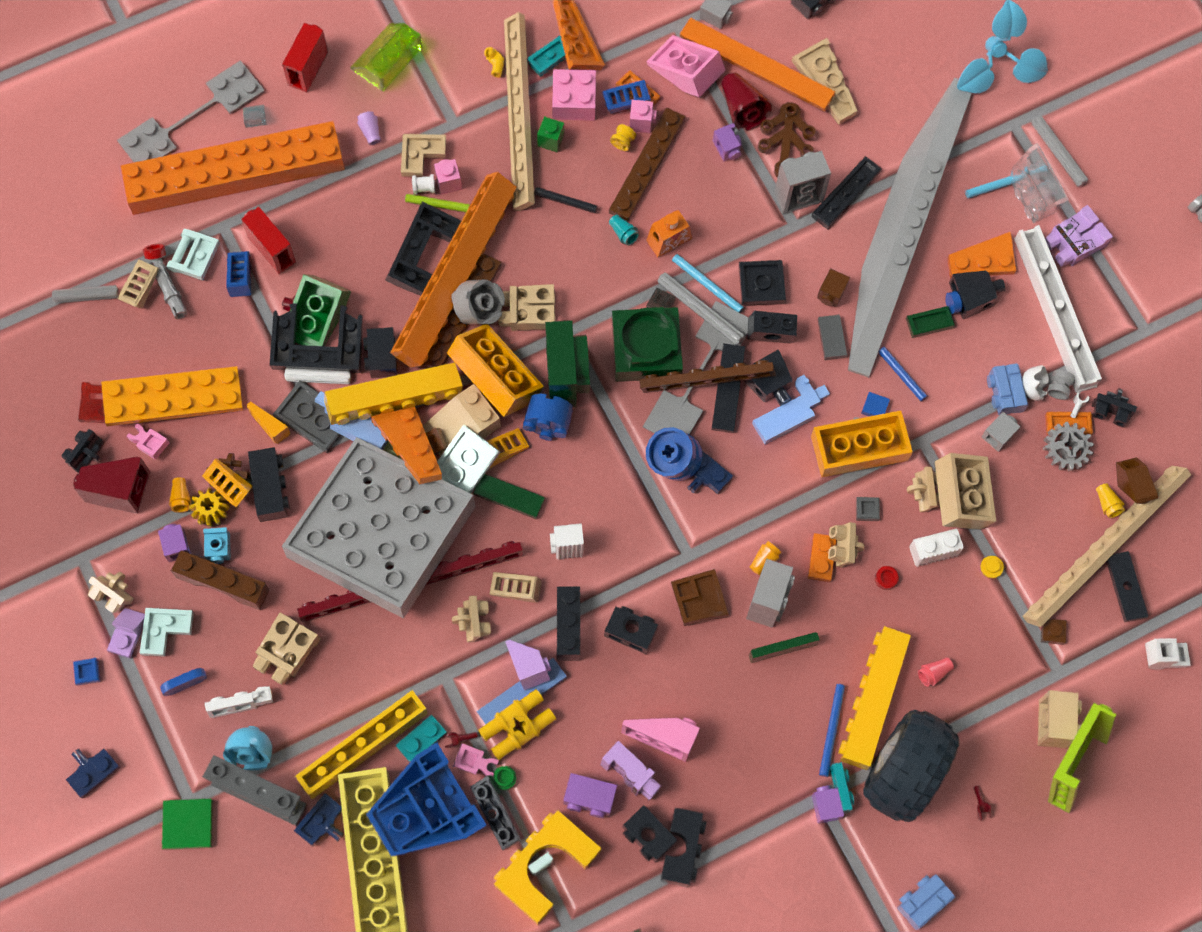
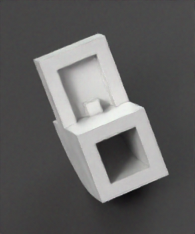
M1153 639L1145 644L1148 667L1150 669L1161 670L1163 668H1186L1191 666L1187 643H1177L1176 639Z

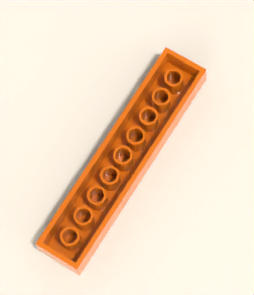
M334 121L120 165L127 203L133 215L345 170Z

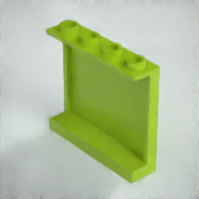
M1093 703L1053 776L1048 802L1067 813H1070L1074 806L1080 780L1072 776L1092 739L1095 738L1106 745L1109 741L1116 714L1113 713L1110 707L1104 704L1097 705Z

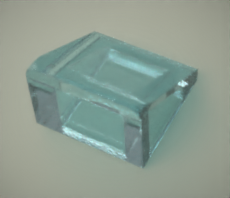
M264 105L243 107V121L246 128L267 125Z

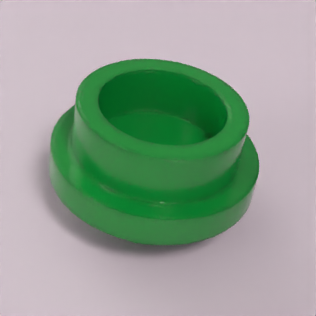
M501 766L494 771L493 778L499 789L508 790L516 783V773L511 767Z

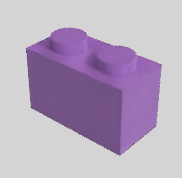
M571 773L563 804L567 805V809L571 811L581 812V809L591 811L590 815L597 818H604V815L610 816L617 785Z

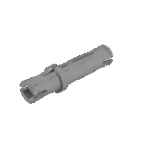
M161 258L152 260L149 264L159 268L156 280L163 291L165 303L170 306L175 319L184 318L185 315H188V312L182 303L180 292L176 290L165 268L163 260Z

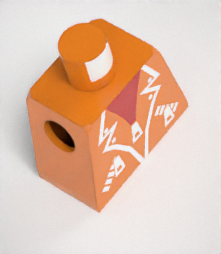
M676 210L652 224L646 241L658 258L691 240L692 233L685 218L679 210Z

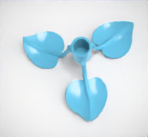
M1006 0L993 19L992 31L996 36L988 38L985 43L989 64L983 58L970 62L958 80L957 88L959 90L982 93L992 85L994 81V73L990 70L993 67L992 56L999 58L1007 55L1018 64L1013 69V75L1021 82H1036L1046 75L1048 71L1047 59L1042 51L1036 48L1027 49L1018 59L1007 51V45L1003 42L1010 41L1011 36H1021L1027 27L1026 15L1015 2Z

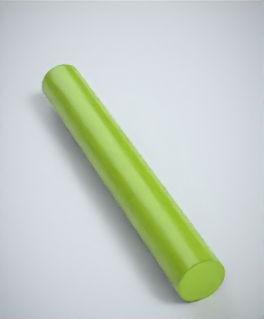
M406 194L405 202L421 204L423 201L433 207L467 212L470 204Z

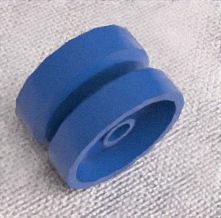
M674 427L663 428L655 432L649 439L646 447V460L649 467L655 473L673 481H684L692 477L699 470L702 462V449L699 442L692 435Z

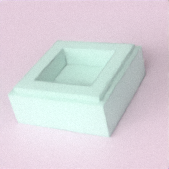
M547 852L528 866L532 875H538L553 864V858Z

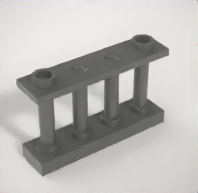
M213 755L202 776L204 779L212 782L211 786L296 827L307 807L306 803L299 800V795Z

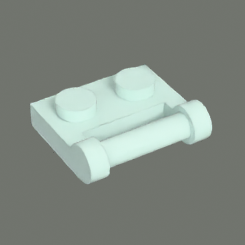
M183 229L181 233L182 239L172 260L168 261L166 268L172 272H179L203 281L220 242L216 238L189 229ZM190 241H194L184 265L180 264Z

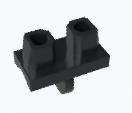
M1120 388L1115 393L1107 391L1106 395L1098 393L1091 405L1094 407L1093 417L1105 420L1109 412L1115 415L1113 423L1120 427H1125L1135 414L1137 406L1128 403L1129 398L1122 396L1123 389Z
M90 429L87 432L79 431L75 436V441L78 443L73 450L70 448L66 449L61 455L65 463L75 472L79 473L81 467L88 466L92 460L97 463L100 462L101 458L97 453L104 441Z

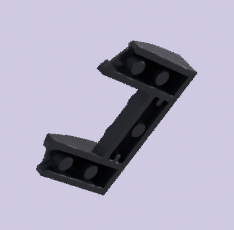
M422 201L385 281L421 296L433 275L417 267L430 236L433 235L450 242L461 220Z
M296 303L290 304L291 311L280 316L277 311H273L269 363L272 370L294 368L349 371L350 373L361 374L362 315H359L358 319L346 313L348 307L341 305L338 347L296 345Z

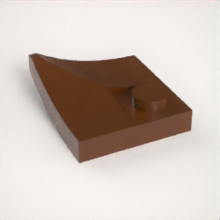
M715 569L671 581L684 626L729 617Z

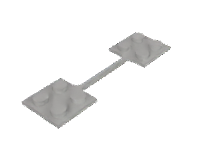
M240 60L206 82V85L214 94V98L167 129L161 128L152 117L117 141L133 162L166 156L177 149L169 139V133L215 103H221L231 114L265 92V90Z
M715 301L711 309L744 334L745 339L748 331L749 317ZM705 320L695 337L709 344L711 350L700 369L704 370L714 351H722L723 343L735 345ZM689 387L682 397H677L664 390L644 423L643 428L655 433L663 428L674 427L690 434L703 410L690 404L687 400L693 387Z

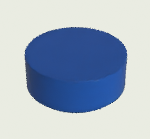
M956 291L948 292L945 300L951 314L961 312L962 300L959 293Z

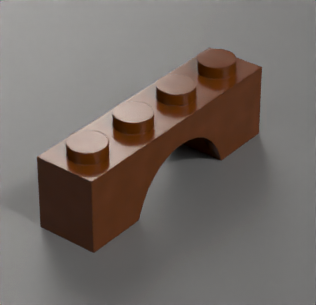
M180 550L171 569V572L177 579L195 586L201 585L212 588L230 596L239 603L257 610H261L269 592L265 582Z

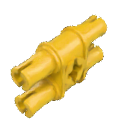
M537 689L521 700H513L511 705L499 713L496 712L494 719L478 729L485 741L501 730L507 731V738L491 748L492 753L498 760L514 749H522L521 746L535 736L539 737L542 729L557 720L549 708L532 720L527 717L528 711L544 701ZM513 718L520 721L521 731L515 728L516 725Z

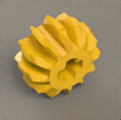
M209 487L205 494L202 490H199V498L192 496L194 504H191L189 508L194 512L191 516L193 519H198L199 525H203L206 522L207 526L211 527L213 521L220 525L219 518H227V514L224 511L230 509L229 505L226 504L227 499L221 496L217 490L213 493ZM212 504L214 507H210L211 510L207 511L206 507L209 508L208 505Z

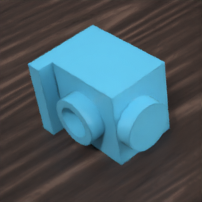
M227 527L203 529L204 557L206 560L216 564H222L224 560H231L230 533ZM220 543L217 548L212 547V544Z

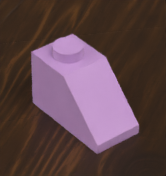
M512 640L505 641L524 690L550 680L547 672L551 671V667L547 657L542 659L539 650Z

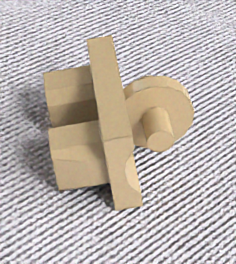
M925 467L923 471L915 473V478H912L913 485L907 487V493L914 494L915 501L919 502L920 512H927L932 508L940 507L939 493H935V487H938L936 472H932V467Z
M850 522L829 528V537L837 540V546L830 547L828 558L835 561L836 567L840 568L847 564H854L858 552L864 551V544L858 542L856 523Z
M110 572L106 577L99 576L96 578L92 576L89 580L92 586L88 596L96 601H101L105 594L109 596L110 599L105 607L112 613H119L124 605L131 604L134 600L132 596L125 592L128 585L123 582L125 575L122 572H118L115 576Z
M469 596V600L463 602L464 608H457L458 615L452 617V623L459 624V631H466L467 642H475L478 638L487 637L491 633L489 622L479 623V616L487 615L489 609L487 601L477 600V596Z

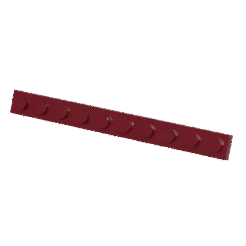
M509 541L497 549L486 548L477 555L471 556L466 554L458 557V560L454 562H440L426 585L522 557L521 543ZM348 590L347 594L341 596L336 594L330 595L321 602H306L297 611L300 620L304 623L370 603L371 601Z

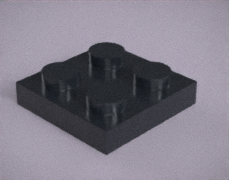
M782 260L739 262L742 305L783 304L786 302Z

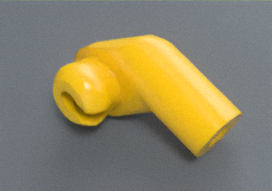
M487 47L484 55L493 65L491 75L500 78L504 66V57L493 47Z

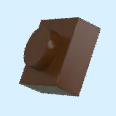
M435 428L426 433L434 455L447 449L448 446L440 428Z
M1048 619L1041 627V643L1064 645L1066 643L1067 621Z

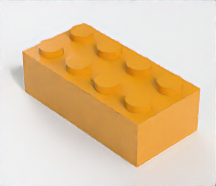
M488 324L457 335L447 352L503 417L528 406L531 396L539 394L544 387Z
M902 411L817 426L813 428L811 434L821 478L905 462L909 460L913 453Z

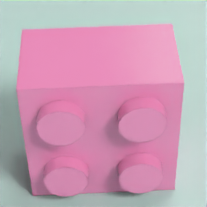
M553 70V119L595 121L596 70Z

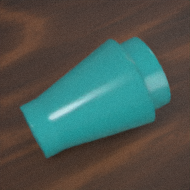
M614 215L609 220V225L613 228L622 244L629 246L638 239V229L619 215Z

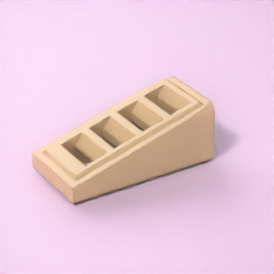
M138 259L118 299L137 308H143L159 268ZM141 268L150 271V274L146 275L140 272ZM138 276L146 279L145 283L138 281ZM134 285L142 287L141 290L134 289ZM133 293L138 296L134 299L130 297V294Z
M494 572L490 595L538 603L541 580L534 576ZM501 579L505 580L503 591H499ZM510 581H513L512 592H509ZM521 582L523 583L521 593H518L519 585ZM529 584H531V586H530V592H529V594H527V593H528Z

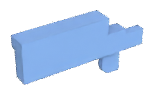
M805 375L797 378L795 387L801 396L753 420L752 424L763 443L766 445L814 420L815 414L811 408L819 405L820 400L830 395L825 385L813 390L809 379Z
M320 391L315 398V402L325 407L324 392ZM371 418L351 420L344 425H331L330 423L331 430L352 441L358 437L384 450L388 442L381 435L380 429L373 425Z

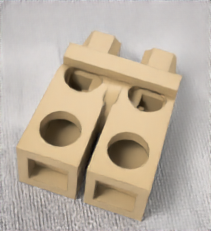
M554 284L510 286V291H503L505 303L502 306H510V311H501L502 315L498 319L499 326H511V331L545 329V322L555 321Z
M279 613L260 647L255 652L258 657L254 662L253 668L265 674L270 665H274L277 669L271 678L284 685L290 676L295 678L307 656L321 639L316 633Z

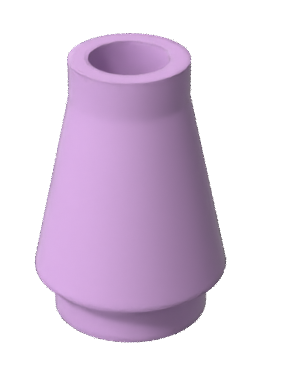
M372 111L360 114L357 117V124L366 137L368 144L375 145L379 143L381 139L377 116Z

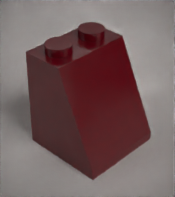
M131 457L81 467L79 474H76L73 486L86 503L138 514L150 470L141 457Z

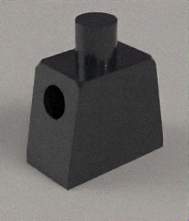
M988 271L956 273L952 275L949 281L952 292H958L961 297L962 310L960 314L962 319L969 318L992 307L997 300V293L1005 291L1003 279L992 281Z
M776 350L760 359L773 362L776 376L743 381L763 402L775 398L778 404L782 406L791 401V397L786 390L791 388L793 381L780 351Z

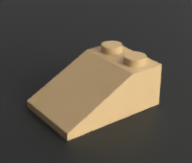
M475 384L456 395L423 425L425 433L435 428H440L446 444L449 446L463 425H466L484 439L501 427L500 418Z

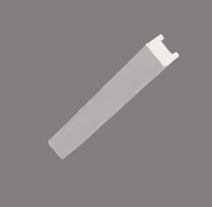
M1038 225L1034 229L1027 231L1020 230L1014 241L1066 370L1075 377L1072 384L1074 390L1078 393L1096 388L1102 379L1041 228Z

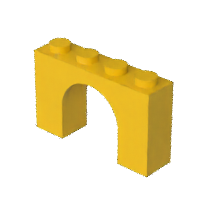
M558 810L555 814L550 812L542 821L543 828L539 832L534 831L527 838L526 842L528 845L523 851L518 849L510 858V861H512L507 869L502 867L494 877L496 880L494 887L537 925L554 905L531 884L528 878V865L532 857L543 849L557 848L566 852L586 869L601 852V848Z

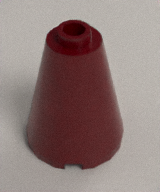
M738 73L725 75L721 86L735 128L737 130L745 128L746 131L757 128L761 125L762 121L767 119L768 111L771 113V103Z

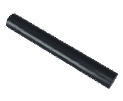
M536 187L534 195L591 213H596L598 205L539 187Z

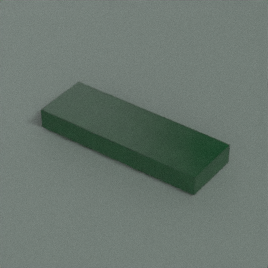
M484 474L474 490V495L533 519H537L545 501L543 496Z
M814 632L751 649L749 659L751 663L817 646L820 639L818 633Z

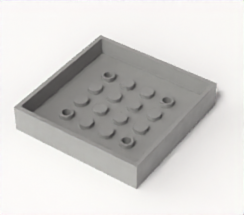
M356 437L290 533L282 548L288 559L404 619L475 509L474 497L472 494L444 480L419 484L404 465L402 459ZM368 480L372 481L370 484H365ZM424 510H430L428 514L423 513ZM330 535H335L333 539H328ZM389 565L394 566L391 570L386 569Z

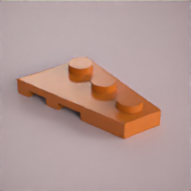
M1011 231L949 254L950 278L956 273L988 271L990 276L1015 274L1016 266Z

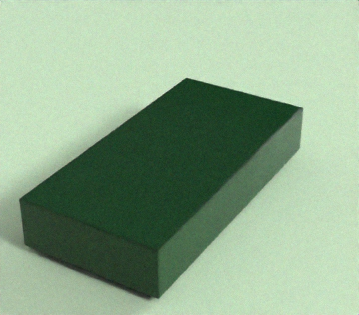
M949 306L906 316V322L912 338L955 327Z

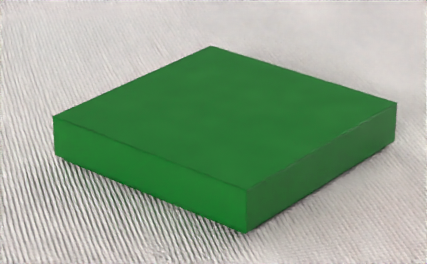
M213 800L163 801L162 849L212 848Z

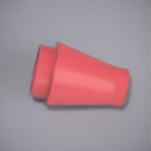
M946 657L942 660L922 665L921 669L918 670V677L925 686H934L948 672L954 669L953 663Z

